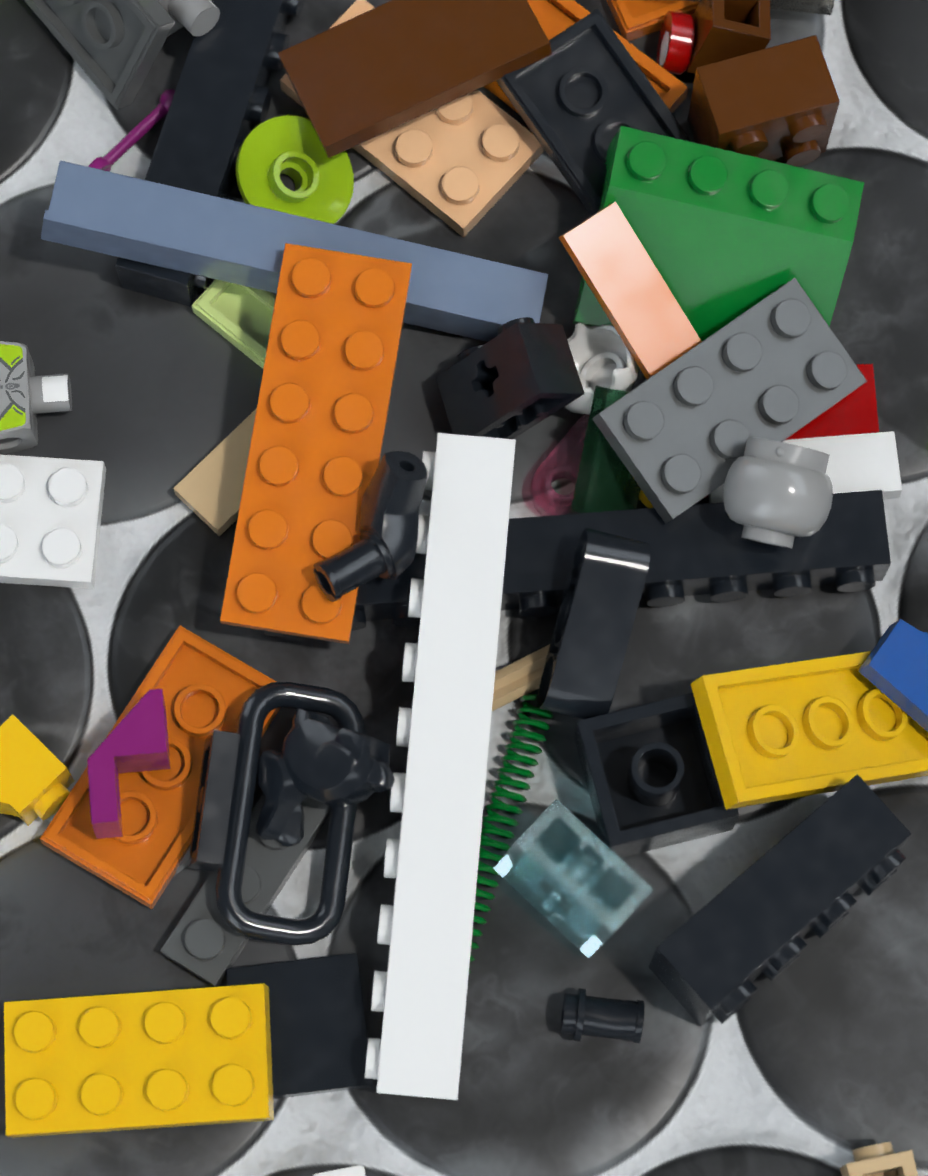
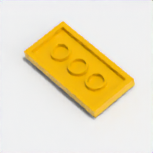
M871 651L702 675L691 683L726 810L838 791L857 774L868 786L928 776V732L858 671Z
M264 983L4 1002L6 1136L17 1138L274 1120L269 987Z

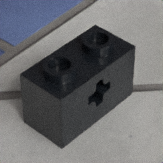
M530 317L511 320L498 328V336L484 345L475 346L461 352L457 356L458 362L436 376L453 434L514 439L584 395L585 393L563 325L534 323V319Z

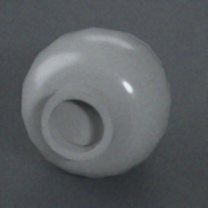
M748 437L744 456L738 457L731 465L723 489V502L726 513L731 520L744 525L741 538L792 549L795 537H810L819 531L827 520L833 498L832 482L830 477L825 474L829 454L784 442Z

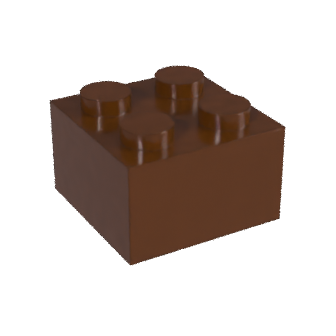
M813 35L697 67L688 114V122L695 142L796 167L809 164L816 160L821 153L826 152L840 100L817 36Z

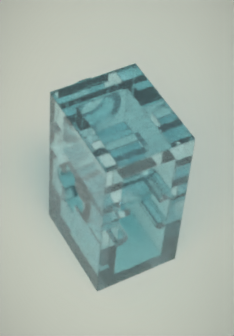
M557 799L515 841L493 868L588 958L619 929L654 890Z

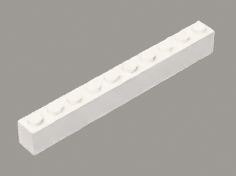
M438 433L436 452L423 451L422 462L427 469V481L424 490L432 491L430 515L419 514L416 553L426 554L424 579H411L408 617L420 618L418 643H405L402 673L403 682H414L412 708L399 707L396 737L397 747H408L406 773L393 772L395 781L391 789L390 812L402 813L400 839L387 838L384 878L396 879L394 905L381 904L377 944L390 945L388 972L375 971L371 1004V1011L384 1012L382 1038L368 1039L365 1078L378 1079L376 1093L447 1100L458 1099L516 444L514 439Z

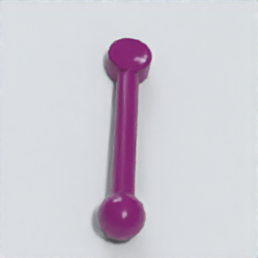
M175 89L165 90L160 96V104L104 157L96 158L88 167L110 172L111 166L168 113Z

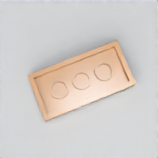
M356 0L329 29L375 7L366 0ZM286 73L280 79L281 90L302 106ZM478 89L352 147L463 238L543 153V147L533 133Z

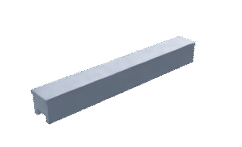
M61 160L57 170L49 210H45L41 232L42 240L277 293L285 243L412 263L403 323L486 342L498 336V328L511 320L530 317L534 319V323H540L548 274Z

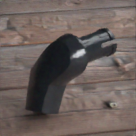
M391 451L384 454L363 494L360 512V541L338 554L314 564L315 569H313L315 579L324 595L330 601L335 602L341 599V596L378 576L382 579L395 581L412 564L418 541L419 507L427 481V469L424 463L412 453Z

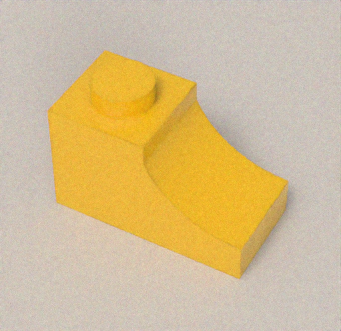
M12 714L0 726V814L20 817L28 826L38 816L42 820L50 818L64 803L70 793L67 788L75 780L68 768Z

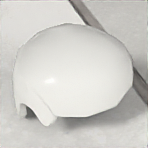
M582 323L576 324L573 335L567 341L585 394L566 405L565 408L573 413L593 415L600 413L632 390L638 377L639 366L612 325L589 327Z

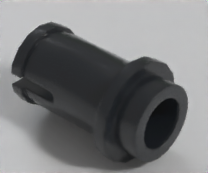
M579 988L577 994H564L560 1031L561 1033L573 1034V1041H580L582 1035L640 1043L645 1003L643 1000L629 1001L586 996V989Z

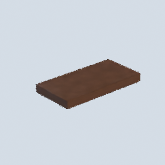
M391 0L279 52L278 55L327 157L330 158L504 77L505 74L552 55L550 42L527 0Z

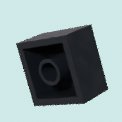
M693 693L577 721L574 739L607 861L733 830L739 817V812L737 808L725 809Z

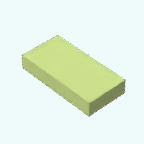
M215 279L207 290L192 304L193 313L264 369L276 295L272 292Z

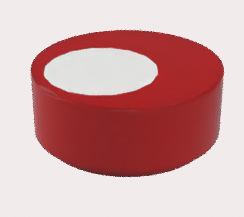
M668 11L665 15L658 41L657 64L670 74L681 75L689 65L695 37V21L691 14Z

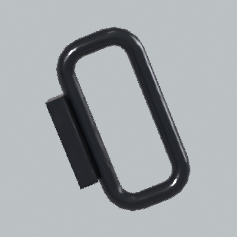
M272 682L256 689L243 703L237 722L236 733L213 730L205 739L188 868L213 872L218 869L216 881L217 907L224 922L239 935L259 941L288 945H307L327 937L340 922L346 901L357 803L345 807L331 806L320 900L317 910L311 916L305 919H293L258 914L249 910L242 900V885L263 723L271 710L278 707H287L325 713L334 718L339 727L365 734L364 719L357 705L343 693L326 687L293 682Z

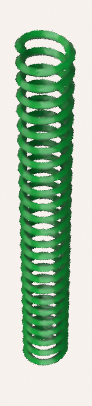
M527 694L520 698L523 707L516 710L519 719L512 722L515 731L508 734L511 743L504 746L508 754L500 759L504 767L497 769V774L501 779L493 781V786L497 791L489 794V798L493 803L485 806V810L489 815L482 817V824L485 827L481 828L480 845L496 847L504 851L511 850L508 844L496 841L484 833L497 834L508 839L515 838L513 832L500 829L488 821L502 822L513 827L519 825L517 820L504 817L492 809H502L517 815L523 813L521 808L506 804L496 797H507L522 803L527 801L525 796L510 792L501 787L500 784L511 785L526 791L531 789L528 783L514 780L503 772L516 773L530 779L535 777L532 771L518 768L507 760L520 761L530 766L539 765L536 759L519 755L510 749L519 748L534 754L543 753L540 747L523 743L514 737L523 736L542 743L546 741L545 736L527 731L518 725L527 724L546 731L550 729L547 723L531 719L522 713L531 712L549 719L554 717L551 711L538 709V707H534L526 701L536 700L537 694ZM480 846L479 858L491 859L500 863L507 862L504 856L489 852ZM479 860L478 870L490 872L498 876L503 874L501 869L489 866ZM477 874V883L493 888L499 887L497 881ZM476 888V896L489 900L495 899L494 894ZM475 901L474 909L487 913L491 911L489 906ZM474 915L473 922L482 925L487 923L485 918ZM474 928L472 930V935L477 937L483 936L482 931ZM471 942L472 949L476 950L479 948L477 943ZM470 955V962L475 961L474 956Z

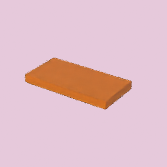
M179 625L109 732L110 734L149 690L163 689L167 716L170 769L118 773L123 836L96 839L90 813L87 766L41 836V843L133 899L153 909L191 846L205 739L213 730L236 733L237 722L243 703L256 689L277 681ZM281 707L273 709L267 714L263 723L262 736Z

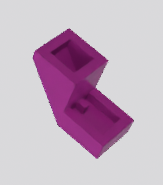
M163 689L149 690L87 759L90 813L96 839L123 837L118 773L170 769L167 716Z

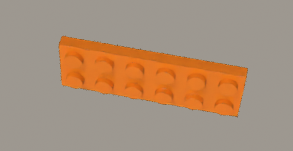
M285 243L220 617L221 624L350 644L359 587L341 596V599L332 602L320 589L313 569H315V563L324 561L360 541L362 499L380 464L412 273V263Z

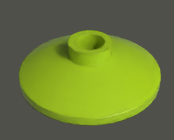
M286 115L262 122L244 139L237 155L236 179L239 191L246 204L335 224L346 212L351 202L354 190V175L347 152L343 151L328 158L310 120L307 118ZM280 174H286L293 179L295 191H291L284 186L280 179Z

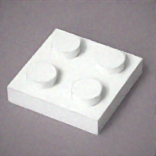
M0 454V583L94 589L106 478L104 461Z

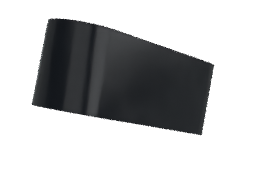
M589 528L583 530L574 553L539 685L538 709L581 719L609 713L649 568L651 555L649 543Z

